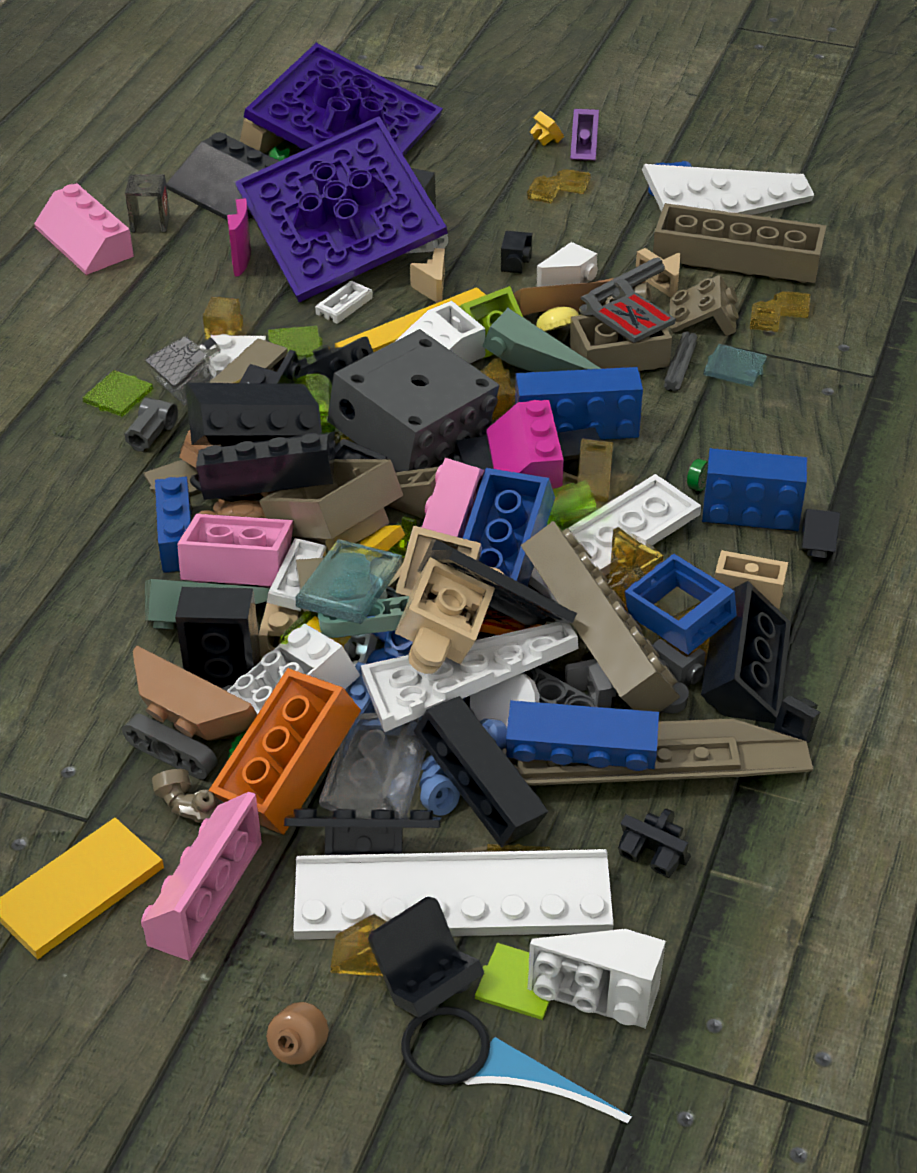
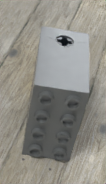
M418 329L334 373L327 422L358 445L387 456L388 459H391L395 472L426 469L456 451V440L487 435V429L492 425L491 420L494 408L498 402L499 384L421 329Z

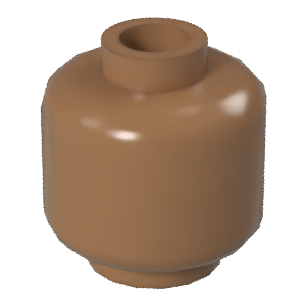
M306 1002L292 1003L280 1011L268 1025L266 1035L268 1047L281 1062L290 1065L303 1064L312 1059L326 1043L329 1032L328 1023L322 1011L314 1005Z

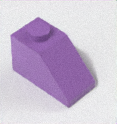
M574 109L570 160L596 161L599 110Z

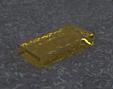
M581 439L576 499L608 502L613 442Z

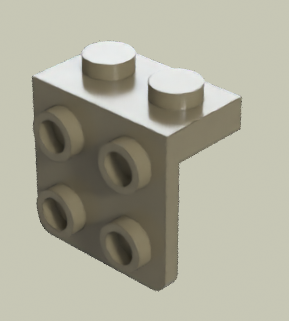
M718 275L713 278L704 279L698 285L687 290L676 292L670 298V315L676 318L675 324L670 326L672 332H678L713 316L725 336L735 333L736 320L739 316L735 308L738 298L732 287L728 288L722 277Z

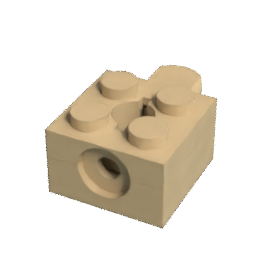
M413 526L395 591L398 597L411 595L413 587L421 574L417 572L432 540L437 539L479 561L482 551L481 543ZM493 568L494 570L504 574L500 569Z
M430 557L413 587L395 631V634L413 642L409 652V663L412 667L421 673L433 674L442 666L445 658L461 664L476 641L495 588Z

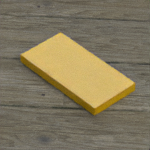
M113 818L0 897V923L38 960L164 868L163 860L118 819Z

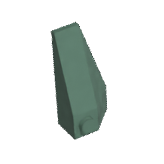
M509 308L490 326L482 345L510 365L528 372L601 369Z
M150 579L145 581V621H153V628L174 629L181 587L253 588L255 604L267 601L270 588Z

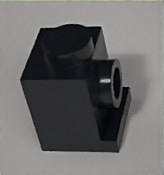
M505 232L501 246V272H523L524 264L529 263L532 258L533 233Z

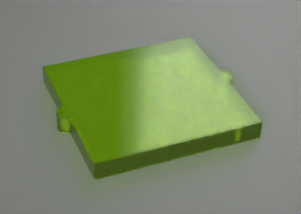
M317 326L268 329L269 342L287 348V352L289 350L296 351L298 358L302 356L308 358L314 355L312 351L322 345V338L319 337Z
M113 370L86 393L82 399L83 402L98 407L100 411L106 410L123 417L153 390V384L137 379L135 375L129 376Z

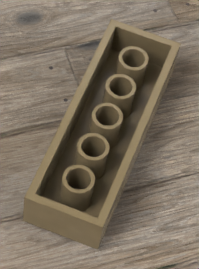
M665 203L654 233L653 253L662 259L680 253V264H687L691 267L701 266L714 268L718 271L728 270L741 272L746 275L769 276L773 279L796 280L800 283H816L823 252L826 225Z
M552 521L520 545L557 602L577 613L572 623L619 696L633 710L661 712L680 698V695L673 687V685L678 683L677 679L669 668L658 658L660 657L659 653L651 642L642 635L641 632L643 630L633 616L627 613L622 599L614 589L610 588L607 584L609 581L604 573L592 562L591 554L577 540L568 527L562 531Z

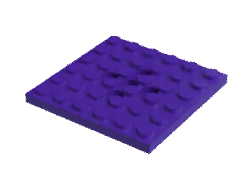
M315 43L245 108L243 117L306 150L380 116L401 153L405 156L438 120L443 108Z
M380 116L235 181L238 192L242 199L246 198L247 208L298 302L448 234L447 226Z

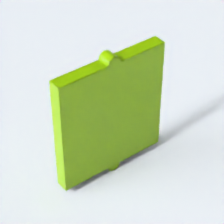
M497 943L488 965L482 967L485 974L475 993V999L543 1020L550 1000H544L538 997L533 989H528L529 952Z

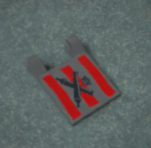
M619 279L614 282V286L619 288V290L612 292V297L615 301L601 306L597 298L591 293L581 296V300L586 303L579 307L581 314L595 316L633 343L675 324L676 318L634 292L625 279Z

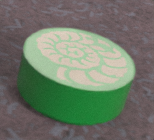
M702 459L693 461L687 475L689 489L700 492L705 489L708 461Z

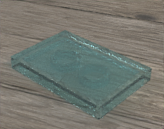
M338 539L296 595V607L362 624L401 567L402 555Z

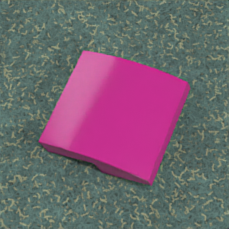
M246 198L235 199L237 214L227 215L234 277L240 276L244 272L251 257Z

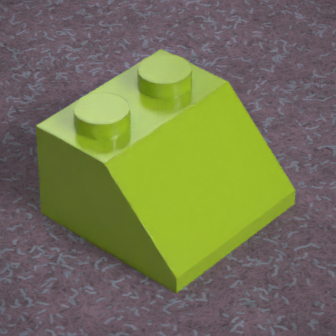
M510 286L459 306L485 328V338L490 326L507 308L523 317ZM485 348V357L482 359L494 354Z

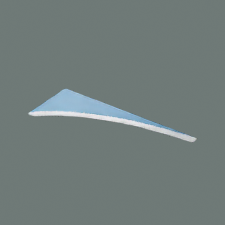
M496 1037L490 1042L489 1055L484 1066L476 1075L463 1082L467 1085L497 1083L529 1087L573 1099L625 1123H628L632 1116Z

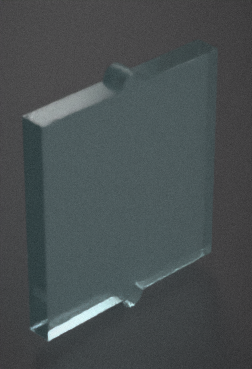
M718 344L713 355L708 356V364L704 369L703 375L753 387L758 375L763 374V366L767 355Z

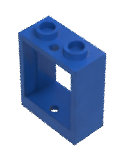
M675 554L656 565L652 571L625 590L628 614H631L637 622L687 655L737 616L735 591ZM676 587L701 601L698 606L679 621L654 605Z

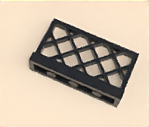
M437 539L431 541L417 571L421 573L431 557L494 587L495 590L488 608L525 627L535 624L545 625L546 622L573 623L577 615L574 611L556 603L545 595Z

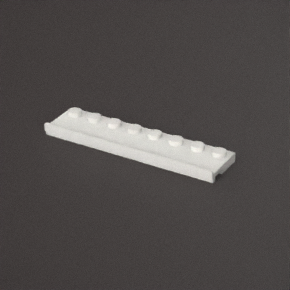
M605 849L297 856L294 940L368 938L373 930L427 896L438 900L452 936L581 934L613 930L608 853Z

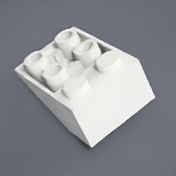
M453 301L428 310L397 339L399 340L421 329L469 364L485 357V348L482 346L485 341V328Z
M304 623L299 628L293 630L288 638L273 651L267 653L248 673L239 677L227 692L251 703L258 714L287 668L338 685L344 689L352 684L360 674L342 645Z
M628 929L534 938L530 942L528 989H533L534 993L544 1000H556L575 1006L580 1011L586 1013L594 1012L613 1018L624 1025H636L646 1029L659 991L666 941Z

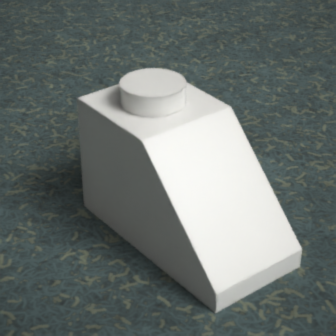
M570 242L537 265V287L579 284L592 281L598 272L597 253Z

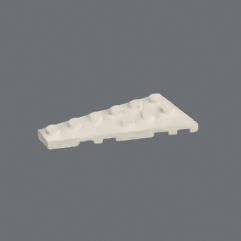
M644 164L642 169L661 212L664 204L668 203L754 215L810 202L814 197V193L804 174Z
M555 622L478 639L461 664L445 658L442 666L433 674L421 673L414 669L409 663V655L361 665L362 678L383 731L387 732L423 716L429 708L458 696L463 699L579 649L578 636L569 623Z

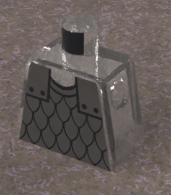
M182 337L147 357L145 362L154 379L185 406L187 404L185 384L187 382L209 383L215 378L217 372L210 359L220 353L221 349L211 337L199 346L188 337Z

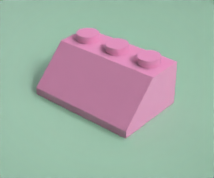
M196 514L177 544L180 580H190L198 583L218 582L237 586L241 584L258 585L259 587L271 588L291 547L293 520Z

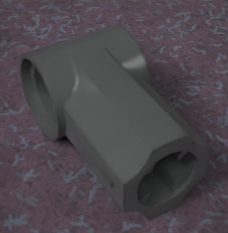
M149 397L144 398L140 404L137 419L124 434L125 441L136 451L143 452L146 448H149L163 429L171 430L174 427L178 416L177 405Z

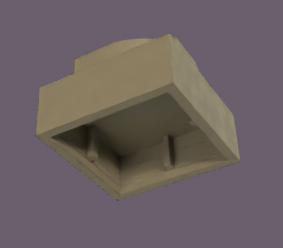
M334 459L333 484L275 491L259 501L266 518L293 520L292 537L327 546L326 553H331L336 549L356 543L389 524L384 507L402 497L403 492L391 459Z

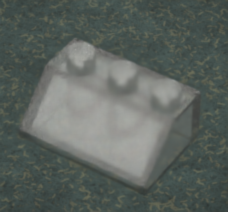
M377 713L359 714L334 755L319 799L321 807L332 812L333 809H356V816H371V810L391 809L394 810V816L407 817L427 751L426 747L414 733V729L420 719H414L384 732Z

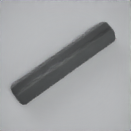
M653 258L595 288L589 293L593 294L601 304L609 296H612L613 291L619 290L617 286H614L615 281L625 279L631 287H634L663 272L665 266L661 258Z
M684 332L681 336L665 377L664 387L667 391L671 389L675 392L680 389L697 344V335L695 333Z

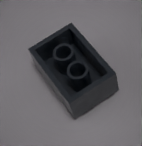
M181 587L175 619L183 669L221 689L228 685H234L239 677L248 673L261 661L253 588Z

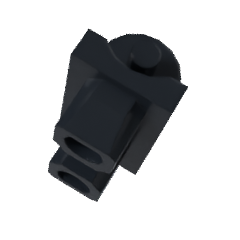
M666 808L659 817L647 813L644 822L625 814L621 822L623 835L618 846L619 854L622 857L638 862L645 847L655 851L656 853L650 863L651 869L667 878H670L679 864L686 866L691 857V854L687 852L688 842L680 839L683 828L673 823L674 811Z

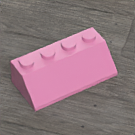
M79 184L66 185L63 189L53 192L34 223L35 228L85 275L134 257L130 229Z
M247 792L218 805L211 817L206 818L202 822L198 837L191 847L188 846L183 851L176 871L165 879L161 888V894L153 905H149L142 916L141 926L144 929L147 946L190 961L262 844L256 794Z

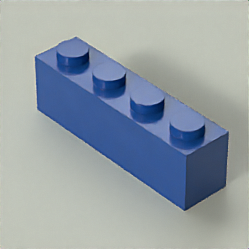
M510 700L506 735V757L515 758L523 762L546 760L560 765L583 763L597 768L621 766L634 771L655 769L659 712Z

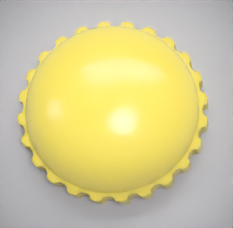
M556 307L543 313L537 320L536 326L544 332H549L570 325L571 317L579 316V314L570 307Z

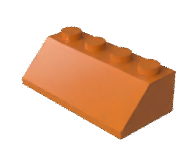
M287 668L208 791L212 792L215 797L223 802H227L247 792L256 794L259 824L284 835L289 826H284V818L288 815H294V809L302 807L360 714L361 709L343 687Z

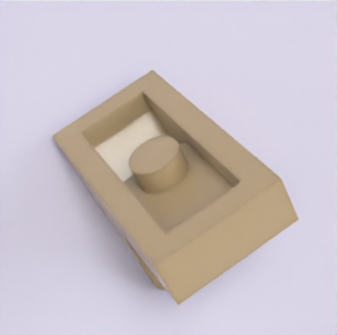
M434 248L433 259H428L427 263H412L410 265V280L412 288L436 303L443 300L445 277V248Z
M643 248L637 251L636 267L659 256ZM676 253L666 259L661 258L665 270L646 280V282L670 298L678 290L680 253Z

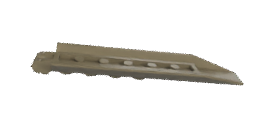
M736 719L658 722L655 769L634 771L621 766L597 768L583 763L560 765L546 760L523 762L507 757L529 786L745 777L813 771L806 741ZM502 749L503 753L506 755V749Z

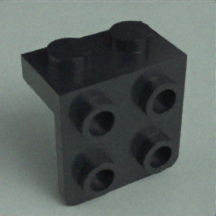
M431 896L425 897L373 930L368 936L369 944L394 1004L419 1018L435 1012L442 1002L454 994L466 991L471 987L473 981L485 974L480 960L458 951L438 900Z

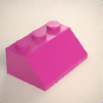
M549 400L518 402L487 429L493 469L547 477L553 490H562L564 460Z

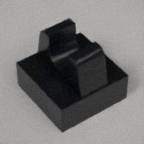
M789 695L782 700L773 730L804 740L808 744L812 739L820 712L816 710L818 704L807 698L797 700Z

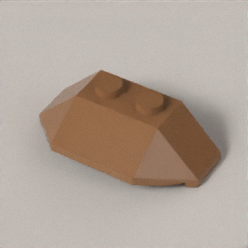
M139 646L134 648L133 657L139 695L148 706L146 712L154 719L162 723L167 719L175 723L176 729L184 735L192 738L196 734L210 741L231 739L240 735L243 731L246 732L258 715L251 703Z

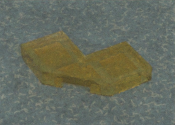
M565 169L558 171L557 176L547 178L543 175L536 177L527 191V199L552 203L559 190L584 194L591 182V173Z
M782 291L774 295L772 300L767 302L762 300L753 304L750 329L778 332L780 316L808 318L811 294Z

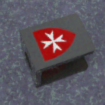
M130 175L125 196L131 232H136L140 216L137 196H157L161 232H166L170 210L165 175ZM143 183L152 184V186L148 188L138 187L140 184Z

